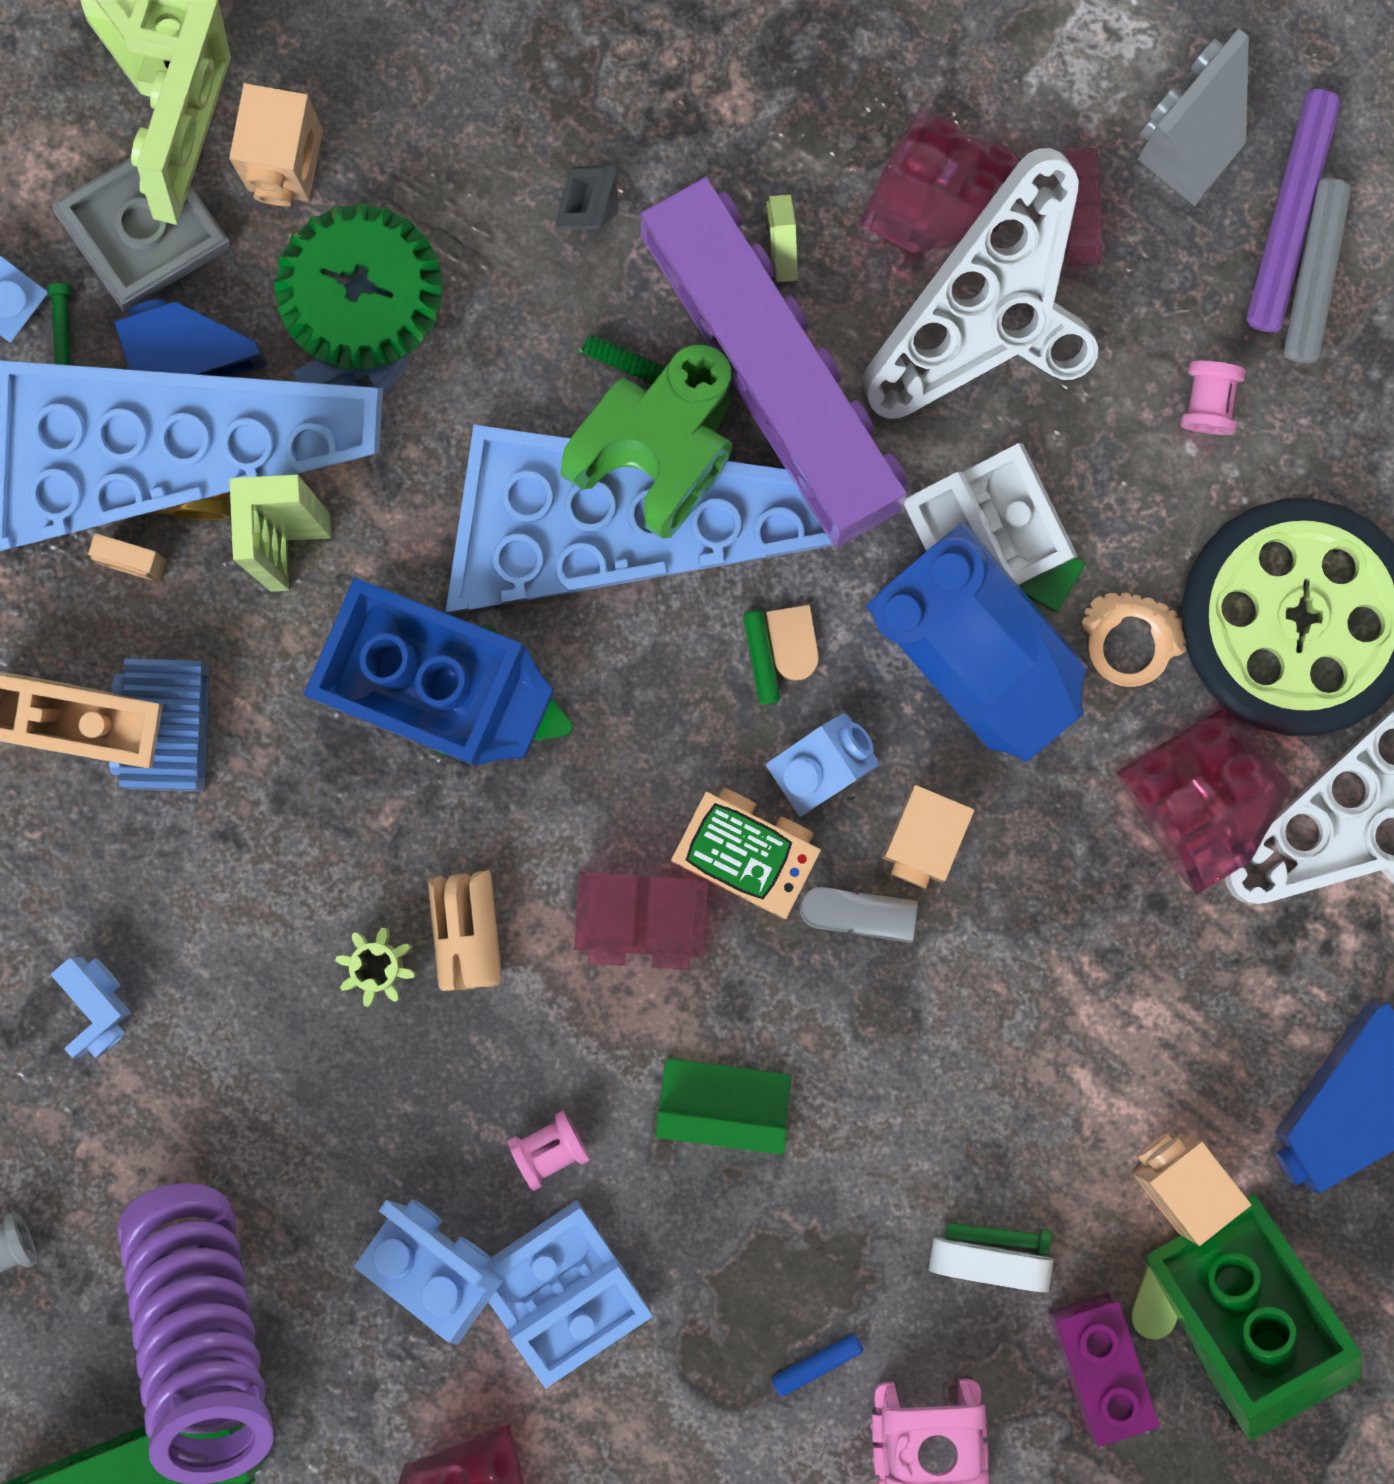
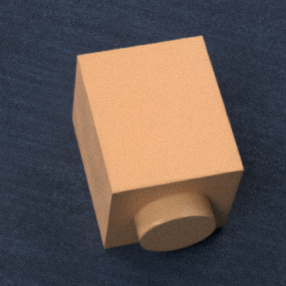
M917 785L911 787L882 855L883 859L895 863L890 874L925 889L930 879L938 882L946 881L975 809Z

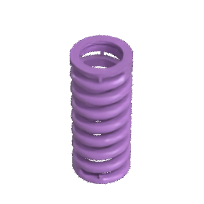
M190 1183L165 1185L148 1191L133 1200L122 1212L117 1224L121 1262L125 1268V1290L129 1296V1318L133 1323V1346L137 1351V1374L141 1379V1402L145 1408V1430L150 1439L148 1443L149 1458L155 1470L169 1480L184 1484L221 1482L239 1476L255 1467L268 1454L273 1444L271 1415L263 1402L265 1400L266 1387L263 1378L259 1374L260 1354L254 1345L255 1326L249 1317L250 1298L244 1289L245 1271L239 1262L241 1259V1248L239 1241L234 1235L236 1232L235 1215L228 1198L216 1189ZM185 1217H199L209 1220V1222L194 1221L171 1225L149 1236L157 1228L172 1220ZM242 1423L246 1424L242 1429L231 1435L215 1439H196L178 1434L179 1432L190 1434L216 1433L231 1429Z

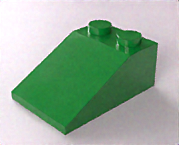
M1256 1194L1247 1197V1200L1251 1203L1249 1208L1199 1246L1180 1235L1145 1255L1147 1265L1158 1281L1212 1383L1249 1442L1359 1380L1362 1370V1353Z

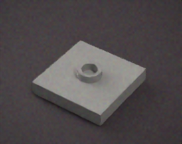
M131 157L52 203L54 214L123 313L230 249V240L191 185L178 225L153 219L146 195L140 192V175L137 167L132 165Z

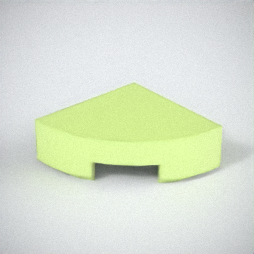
M791 195L769 196V201H766L767 224L770 229V261L774 268L776 282L798 281L796 223Z

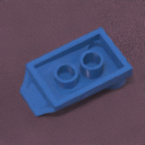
M965 522L960 523L929 548L865 605L874 616L875 624L880 633L900 646L989 750L1005 752L1027 762L1084 715L1082 685L1088 666Z
M354 577L303 695L348 716H353L468 764L478 766L496 760L524 758L528 754L553 696V687L541 675L533 662L528 648L524 644Z

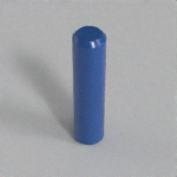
M851 1333L772 1377V1384L778 1395L784 1397L862 1354L864 1348L857 1335Z

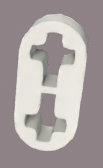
M934 1238L928 1270L936 1274L1028 1291L1049 1292L1054 1259L1012 1249L946 1238Z

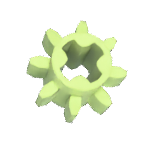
M381 927L377 933L376 943H368L366 938L359 932L353 933L352 940L358 949L352 956H336L335 959L339 964L349 966L350 978L342 983L340 986L341 990H350L356 986L365 990L363 1004L366 1007L373 1005L376 1000L377 991L384 990L388 998L393 1002L401 1000L400 992L395 984L400 978L410 979L417 976V973L412 969L403 968L402 957L410 952L412 949L411 944H403L397 948L388 945L390 937L389 928ZM369 951L375 956L388 955L392 963L384 969L385 975L388 978L384 984L378 978L366 980L362 975L361 971L369 965L365 956Z

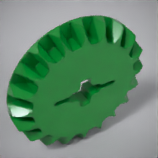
M359 202L356 205L345 207L334 205L330 211L319 216H310L304 227L298 232L291 234L288 246L284 253L279 256L274 287L277 310L285 328L304 351L315 359L336 368L370 370L390 365L402 359L421 344L433 327L439 313L443 282L439 262L430 242L409 219L403 218L387 207L379 208ZM359 269L367 270L369 283L375 286L377 291L385 293L389 297L375 292L372 295L361 293L357 302L349 301L347 288L332 277L336 276L343 279L346 276L355 278Z

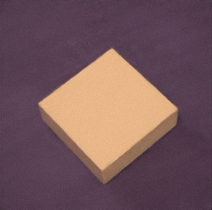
M97 533L94 534L88 552L91 559L101 566L153 582L161 580L167 561L156 551Z

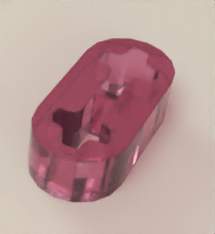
M1096 146L1064 147L1062 154L1074 168L1079 180L1076 203L1064 254L1066 266L1100 265L1102 256V215Z

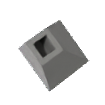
M1240 28L1236 30L1225 45L1216 38L1212 40L1190 69L1192 71L1180 85V88L1185 91L1184 94L1174 86L1150 115L1151 120L1140 133L1147 140V143L1137 160L1194 206L1199 203L1246 144L1249 36Z

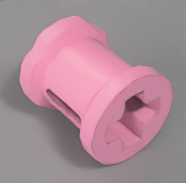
M1190 362L1188 373L1194 378L1188 413L1183 414L1180 427L1194 432L1213 435H1234L1237 422L1232 417L1237 385L1245 381L1246 370L1240 366L1223 362Z
M565 1110L555 1114V1122L521 1140L514 1136L507 1140L518 1168L533 1191L542 1187V1179L576 1161L583 1165L590 1161L589 1154Z

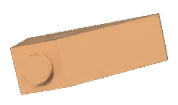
M0 671L1 742L143 768H153L163 704L72 684Z

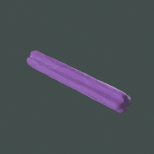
M1310 89L1304 98L1246 317L1249 327L1259 331L1276 333L1282 328L1315 203L1318 182L1322 177L1341 105L1338 94L1328 90Z

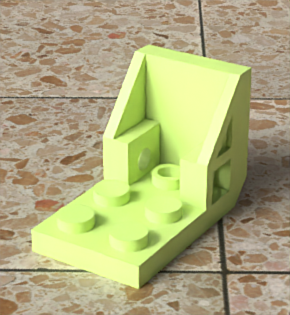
M80 0L86 21L139 93L150 97V106L154 109L149 128L141 127L135 136L131 163L138 169L140 192L146 195L152 218L178 225L231 59L219 0ZM166 61H170L168 69L165 66Z

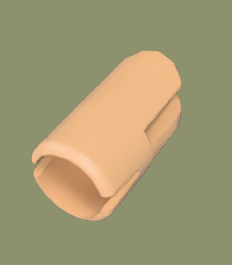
M490 870L477 871L472 876L466 873L453 874L449 876L448 880L443 876L430 877L428 879L439 989L442 991H456L500 985L502 982L492 873Z

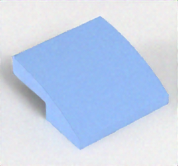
M578 1200L492 1256L491 1261L486 1266V1268L503 1280L488 1302L508 1329L511 1341L545 1389L653 1317L635 1285Z

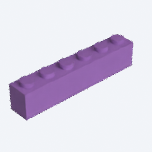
M707 177L643 211L640 215V237L708 346L718 349L727 357L731 366V383L835 549L901 512L907 495L904 488L908 487L907 477L897 459L891 453L883 456L870 435L875 432L874 426L861 403L857 400L849 403L837 383L841 381V375L829 352L823 347L816 350L804 330L808 328V324L799 304L791 295L783 298L771 280V278L775 277L774 268L764 249L758 243L750 246L738 228L742 225V219L731 197L726 192L717 194Z

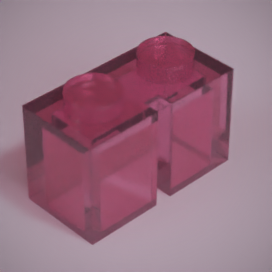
M579 872L574 950L588 951L587 964L626 966V953L652 955L651 968L690 970V957L704 958L708 880L664 877L647 878L631 875Z

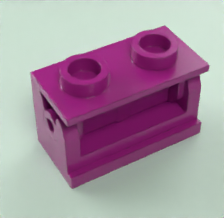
M1105 1292L1047 1311L1087 1435L1095 1445L1101 1447L1159 1428L1160 1425L1119 1301L1112 1302L1110 1293Z

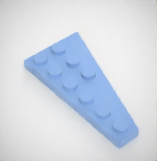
M0 360V551L230 492L229 478L297 475L380 453L383 388Z
M473 425L446 614H457L834 545L786 469L727 461L719 477L671 538L663 539L644 527V497L655 482L645 471L631 467H621L607 473L592 489L583 490L563 478L560 474L563 451L570 438Z

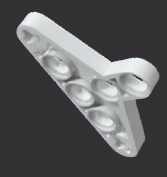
M1051 148L1037 149L1028 153L1017 164L869 363L863 374L862 387L871 408L878 415L888 419L902 418L1017 354L1050 375L1062 380L1081 377L1094 366L1098 358V345L1089 327L1079 317L1054 302L1079 184L1074 168L1061 152ZM1039 173L1048 177L1054 173L1059 184L1053 190L1048 187H1042L1038 190L1033 180ZM1018 198H1021L1027 206L1032 203L1037 213L1043 215L1038 222H1034L1029 212L1021 204L1015 203ZM1014 219L1023 224V235L1014 246L997 248L990 243L991 233L1000 222ZM975 271L985 276V285L977 296L961 300L951 294L952 285L961 274ZM1017 303H1027L1034 307V317L1025 328L1008 330L1001 325L1002 317L1010 306ZM928 323L944 325L947 328V335L938 347L931 350H922L913 344L917 330ZM1076 334L1083 338V346L1074 358L1067 361H1058L1051 357V348L1054 342L1061 336ZM902 353H905L912 361L907 367L901 357ZM914 364L927 370L923 375H920ZM901 377L905 389L901 393L890 390L884 395L880 384L884 380L895 383Z
M1394 707L1232 856L1227 863L1224 875L1226 886L1235 898L1249 904L1267 903L1380 870L1394 884V855L1383 852L1377 845L1375 837L1377 827L1382 821L1387 818L1394 819V765L1383 760L1378 749L1379 739L1382 734L1389 729H1394ZM1342 772L1355 773L1362 779L1365 785L1364 799L1354 808L1341 806L1333 797V781ZM1297 814L1311 817L1318 825V841L1308 851L1296 850L1286 839L1285 830L1287 823ZM1268 838H1271L1273 845L1281 855L1297 862V865L1288 873L1283 861L1273 865L1264 876L1270 884L1265 891L1259 886L1247 890L1242 884L1248 875L1242 867L1245 861L1253 865L1260 864L1274 853L1273 850L1264 846V842Z

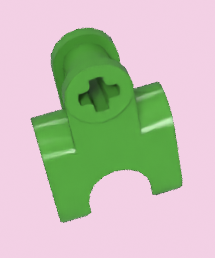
M691 345L682 348L672 357L669 364L647 391L626 378L616 381L565 446L561 462V476L579 488L587 490L592 489L607 473L621 467H631L645 471L655 482L644 497V527L663 539L671 538L719 477L732 451V442L715 432L725 420L730 410V392L728 389L731 384V366L727 357L711 346Z

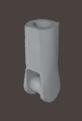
M815 887L804 895L799 909L803 922L815 929L845 933L851 931L854 935L911 943L914 936L918 901L861 892L857 895L850 891Z

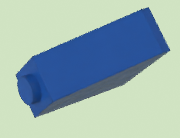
M1374 1001L1362 1008L1274 1132L1283 1146L1282 1149L1275 1152L1276 1157L1284 1172L1295 1186L1303 1182L1307 1189L1321 1193L1394 1151V1011L1388 1002Z

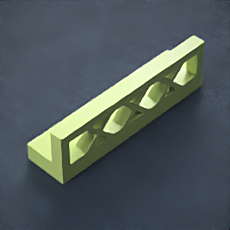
M299 475L229 478L233 560L269 591H290L287 541L331 538L329 511Z

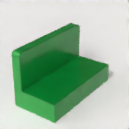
M669 1058L665 1061L655 1138L784 1155L791 1077L786 1073Z

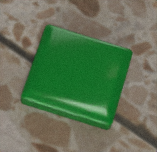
M1075 558L1020 584L1019 587L1028 597L1057 612L1060 610L1085 563Z

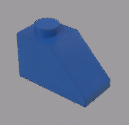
M163 299L145 301L131 307L128 310L129 317L114 321L130 370L236 377L268 366L265 354L256 341L177 302L166 304Z

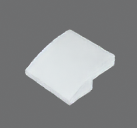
M1021 443L963 472H956L905 498L904 506L926 551L960 523L965 522L1018 585L1078 557L1024 445Z

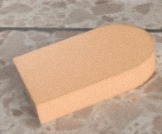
M810 605L766 612L774 664L779 674L791 681H801L811 676L818 665L819 656Z

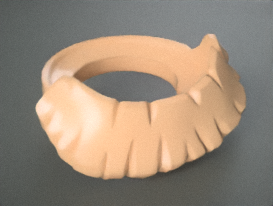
M1109 593L1104 598L1101 596L1095 598L1090 603L1091 609L1086 608L1084 612L1087 617H1084L1082 620L1084 631L1089 634L1088 651L1090 659L1096 670L1105 679L1114 684L1125 687L1145 685L1156 679L1165 670L1172 657L1179 656L1186 651V647L1183 645L1187 643L1182 631V618L1178 617V613L1174 610L1169 611L1167 605L1160 602L1156 603L1152 598L1146 597L1141 599L1140 595L1134 594L1131 596L1130 593H1122L1120 596L1117 593ZM1127 616L1138 617L1149 622L1151 626L1150 632L1155 644L1154 655L1150 663L1144 669L1135 673L1116 671L1107 663L1103 652V644L1107 634Z

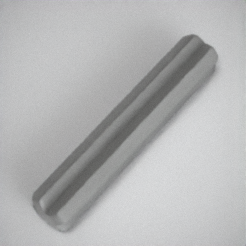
M1321 178L1318 182L1315 203L1305 237L1284 349L1285 358L1294 362L1315 363L1321 355L1352 189L1348 182L1340 179Z

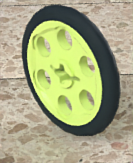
M1315 498L1280 499L1254 506L1225 523L1201 550L1189 572L1182 600V631L1187 643V651L1191 664L1207 691L1233 715L1259 729L1286 736H1321L1349 728L1377 712L1394 694V542L1371 520L1346 506ZM1280 542L1287 546L1292 553V567L1286 575L1272 576L1261 567L1259 554L1265 543ZM1341 549L1349 553L1353 558L1355 574L1348 583L1336 584L1324 575L1322 560L1328 551ZM1304 581H1306V592H1305V594H1304V590H1303ZM1231 592L1245 593L1255 604L1256 613L1254 619L1245 627L1231 625L1222 614L1221 605L1223 599ZM1304 596L1303 601L1306 602V610L1311 614L1317 615V622L1305 627L1303 635L1299 637V633L1296 632V622L1286 619V611L1297 607L1300 598ZM1357 607L1372 609L1380 619V633L1372 642L1357 640L1348 629L1349 615ZM1297 640H1299V644H1300L1299 653H1297V651H1296V649H1297ZM1256 650H1268L1279 659L1281 673L1278 679L1271 685H1261L1254 682L1249 676L1247 661ZM1318 658H1332L1342 667L1344 674L1343 683L1335 692H1322L1312 683L1310 671L1313 663Z

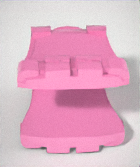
M958 1379L959 1405L901 1408L894 1382H882L876 1385L874 1388L876 1411L871 1412L872 1441L877 1442V1445H872V1462L874 1463L875 1475H879L878 1484H990L989 1471H986L988 1470L989 1458L988 1442L983 1439L987 1437L985 1404H980L981 1389L974 1379ZM934 1435L949 1438L956 1447L955 1462L950 1469L943 1473L926 1471L918 1460L920 1445L925 1439Z

